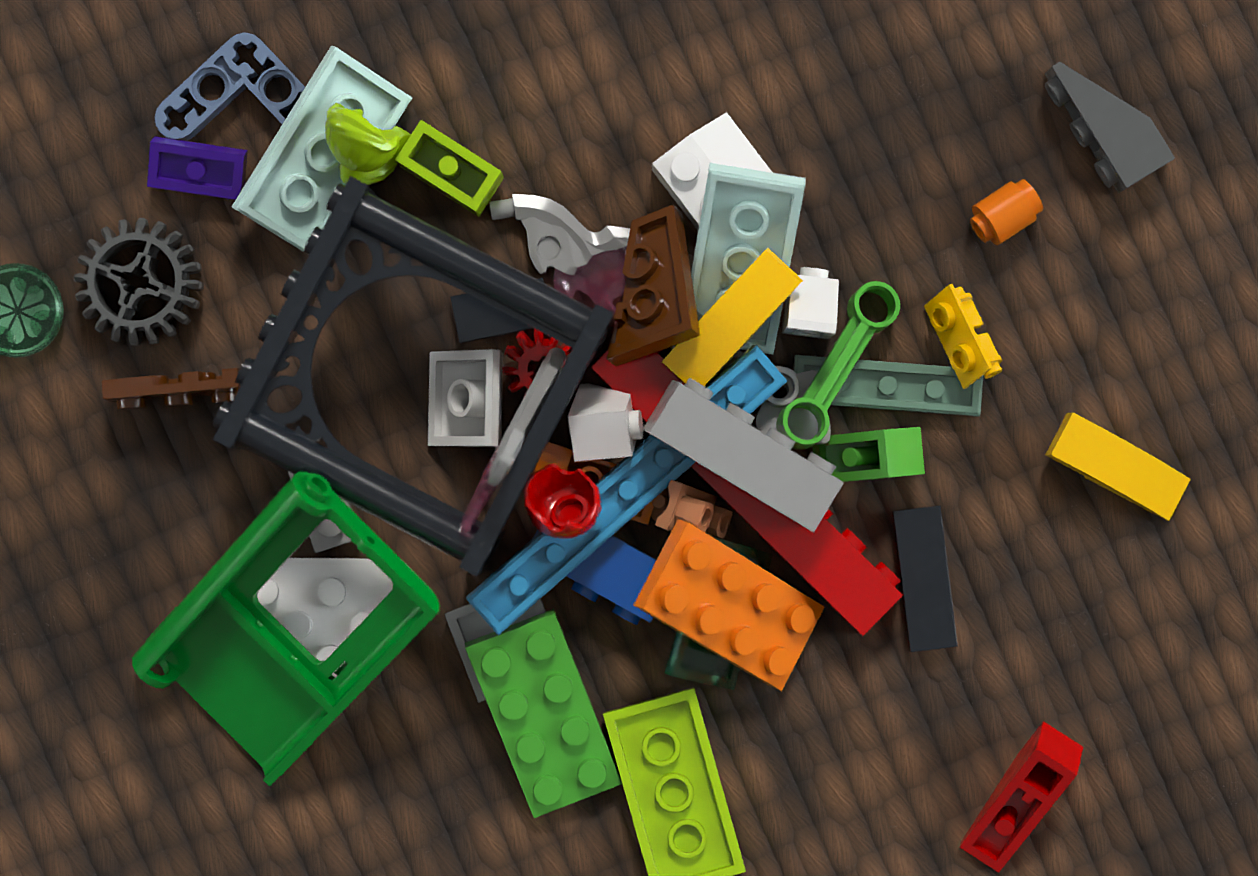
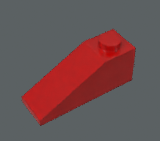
M1043 721L1017 754L962 839L959 847L999 873L1077 776L1083 746Z

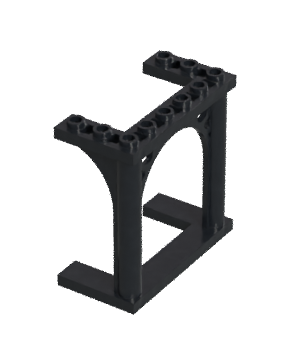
M351 176L346 186L339 183L334 189L326 207L332 213L323 229L316 227L311 233L304 248V253L309 255L301 272L293 270L281 292V296L286 298V301L278 316L271 313L266 319L258 336V340L264 343L255 360L248 357L243 363L235 380V383L241 387L233 402L231 403L226 400L216 414L212 426L217 428L218 431L213 439L232 449L248 450L294 475L299 472H307L322 476L340 499L461 561L459 568L478 576L487 569L506 532L504 527L528 479L542 456L589 363H594L615 323L614 313L598 304L592 309L380 199L369 185ZM352 241L364 242L372 253V267L364 275L354 273L347 264L346 249ZM381 243L391 247L388 254L401 256L400 261L395 266L387 267L383 265L384 252ZM412 259L422 263L423 265L412 266ZM336 263L338 270L345 277V282L340 290L333 292L328 289L327 281L329 280V282L333 283L335 278L333 266ZM419 276L435 279L456 287L573 348L483 522L355 456L333 436L323 421L315 402L312 387L314 350L321 331L330 316L347 298L360 289L380 280L393 277ZM317 297L321 308L313 306ZM309 316H315L318 320V325L313 330L307 329L304 324ZM298 334L305 338L302 341L294 342ZM294 356L299 359L300 368L295 376L282 375L276 377L278 372L284 371L289 367L290 362L286 361L287 358ZM295 386L301 391L302 400L292 411L277 413L268 406L270 394L279 387ZM304 415L309 417L312 422L311 432L308 435L302 431L300 426L296 427V431L286 427L287 424L297 422ZM322 438L328 447L326 448L318 444L317 441Z

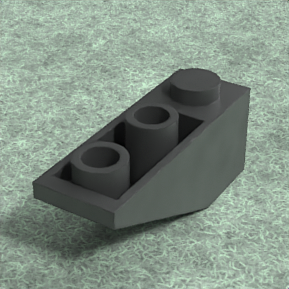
M1061 62L1053 65L1045 73L1048 82L1045 83L1047 93L1056 106H1065L1073 119V122L1069 125L1074 137L1082 147L1085 148L1089 145L1098 160L1094 164L1096 172L1108 188L1114 186L1116 191L1120 193L1175 159L1149 116Z

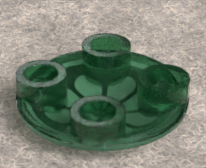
M20 263L1 265L0 355L17 358L38 353L54 340L62 325L64 306L60 291L47 274L33 266Z

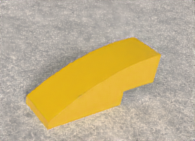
M767 248L698 321L700 336L677 344L662 362L685 384L691 378L706 386L803 280Z
M1074 412L1066 414L1045 456L1084 475V478L1167 521L1170 520L1191 480L1154 456Z

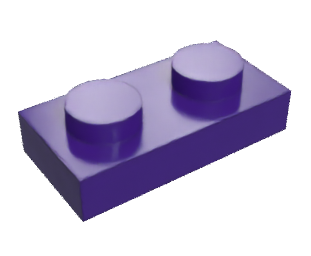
M154 136L150 141L147 187L236 200L245 186L248 150Z

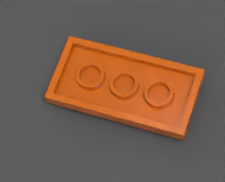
M679 519L633 605L765 684L781 691L824 609L823 605L689 522Z

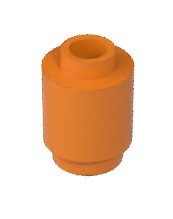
M1021 179L1017 183L1010 181L972 206L974 217L970 219V224L976 235L984 243L990 240L995 245H1000L1035 222L1036 215L1043 211V204L1037 192L1026 180Z

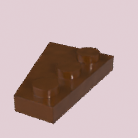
M670 205L632 220L622 272L627 277L623 301L617 303L614 320L618 322L615 343L609 344L607 360L614 366L625 364L700 336L682 212L675 205Z
M222 369V376H216L214 372L195 371L179 374L176 379H168V376L152 375L102 380V396L104 400L117 402V410L146 408L145 400L164 399L165 407L193 405V397L211 396L212 404H223L226 400L232 403L241 387L235 383L240 369Z

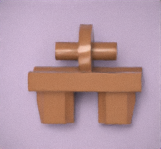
M670 480L669 486L652 500L654 508L651 517L656 521L655 526L670 531L673 530L679 519L689 522L703 532L724 538L733 512L715 506L717 496Z

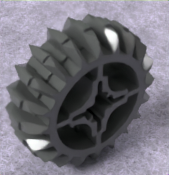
M138 218L135 232H133L129 221L122 219L118 223L119 236H116L115 232L106 226L101 229L102 236L106 240L104 245L93 239L87 242L88 247L96 253L93 259L84 255L78 257L77 261L81 265L89 267L88 274H75L74 281L87 284L88 289L79 291L75 294V297L80 302H93L85 308L82 314L86 319L96 318L101 315L95 326V330L99 333L108 331L114 325L111 332V340L120 343L129 330L130 345L140 346L143 332H145L149 343L155 345L160 340L158 328L161 327L167 336L174 337L177 335L176 328L171 322L174 318L184 325H188L191 322L189 316L183 313L182 309L185 305L194 309H198L200 306L198 300L188 297L190 290L200 291L204 289L203 282L190 280L189 275L202 271V265L198 262L185 263L195 253L194 247L185 245L176 249L181 243L183 235L178 231H174L165 238L167 225L163 222L158 221L149 233L148 220ZM146 244L143 253L138 252L134 261L129 265L118 266L110 263L119 252L127 247ZM160 249L168 256L175 273L174 288L163 284L158 278L157 269L160 261L156 258ZM145 270L146 274L143 277L149 280L148 283L159 287L158 291L149 288H137L133 294L132 290L135 287L129 285L130 281L121 278L119 274L123 273L131 277L132 275L141 276ZM104 276L116 281L120 287L121 294L118 304L121 305L118 314L110 307L106 299L103 285ZM161 298L169 301L156 315L144 320L132 321L135 311L140 312L147 300Z

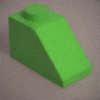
M920 427L830 435L828 443L812 446L814 454L836 467L832 475L842 482L925 474Z

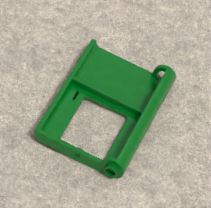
M299 472L292 477L181 603L173 609L147 638L146 642L132 657V666L139 678L154 688L164 689L176 681L260 764L265 776L263 781L270 787L437 615L440 609L439 601L430 587L332 491L330 484L322 476L315 473ZM330 520L392 581L393 587L391 592L326 660L320 661L258 601L257 594L322 521ZM159 664L164 671V675H158L150 669Z

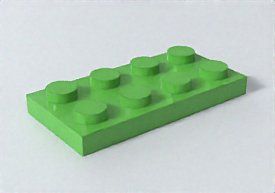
M554 609L512 624L500 635H497L494 631L465 643L466 652L534 818L622 784L616 764Z

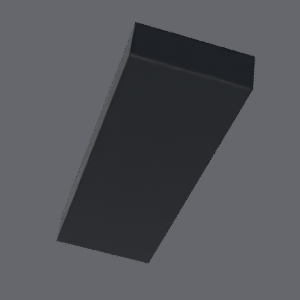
M941 506L892 511L909 652L958 647Z

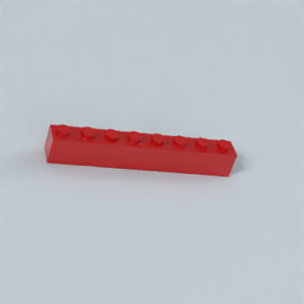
M607 350L591 369L612 390L631 394L633 411L640 410L642 420L647 423L672 380L685 385L662 362L664 358L659 355L662 350L619 366H614L607 360ZM695 462L691 466L860 635L864 636L903 596L895 588L901 580L881 561L874 567L861 554L867 548L866 545L848 528L840 533L828 521L833 515L829 509L816 530L812 532L701 464Z

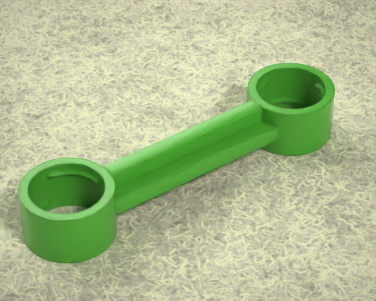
M880 281L868 282L851 296L847 305L849 321L802 398L795 399L779 413L776 429L796 442L793 449H808L824 438L830 424L827 410L874 333L881 332L897 318L900 311V300L896 291L890 285ZM871 292L882 297L888 307L886 320L872 322L866 319L859 308L860 296ZM804 408L815 416L818 423V431L812 439H800L791 432L788 426L790 411Z

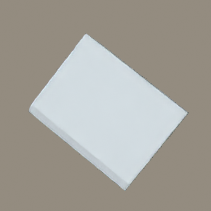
M501 350L430 352L428 446H500L502 440L503 353Z

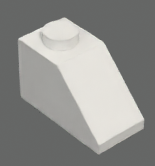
M810 267L800 268V275L798 276L803 281L786 299L782 334L829 339L836 334L839 280L828 278V270Z
M590 383L579 385L568 414L574 461L631 457L637 439H643L641 411H633L631 394Z

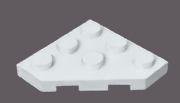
M289 558L259 590L257 598L316 659L324 661L391 592L393 585L392 581L370 559Z

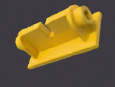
M949 284L925 304L924 308L962 388L965 389L983 375L985 379L1001 373L1002 369L999 364L1003 360L998 355L988 332L977 335L974 330L981 327L983 322L972 301L971 293H965L962 287L954 288L953 284Z

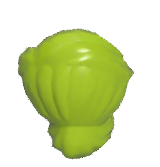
M335 103L327 110V120L325 123L326 142L336 160L340 163V177L343 183L347 184L352 176L370 185L384 180L394 171L397 165L395 159L411 136L409 132L398 126L390 130L376 128L363 117L362 109L350 110L339 103Z

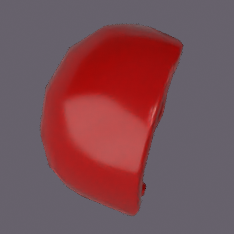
M548 464L531 474L523 489L525 509L534 526L543 534L553 538L569 539L585 534L595 525L602 510L599 488L581 469L566 471L559 468L557 464Z

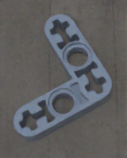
M239 33L231 37L159 105L155 113L156 127L161 134L169 139L188 141L197 135L246 88L283 124L286 118L282 116V113L293 108L305 86L261 39L254 34ZM241 45L247 49L255 45L257 49L253 55L265 69L270 61L275 64L274 67L267 69L260 75L256 84H252L250 79L257 77L258 74L249 64L243 62L239 66L236 65L240 58L236 50ZM209 75H217L224 80V93L216 100H205L200 94V83ZM283 77L291 83V94L283 102H272L266 96V86L273 78ZM190 92L194 100L207 110L200 115L193 108L184 118L188 124L184 130H180L176 126L169 130L167 128L171 123V119L168 116L169 112L173 109L179 113L184 112L191 105L184 99Z

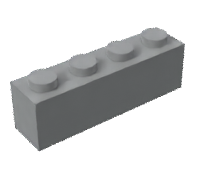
M689 378L685 385L672 380L643 430L814 532L844 483L832 475L836 467L812 452L807 460L791 450L796 442L773 428H770L765 435L750 426L755 417L736 405L730 403L726 410L709 401L714 392L693 379Z

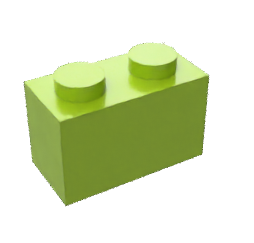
M420 120L395 159L402 169L477 217H480L504 179L501 170Z

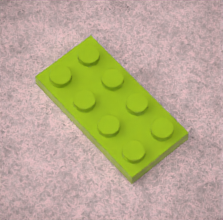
M694 687L603 712L648 876H733L746 872Z

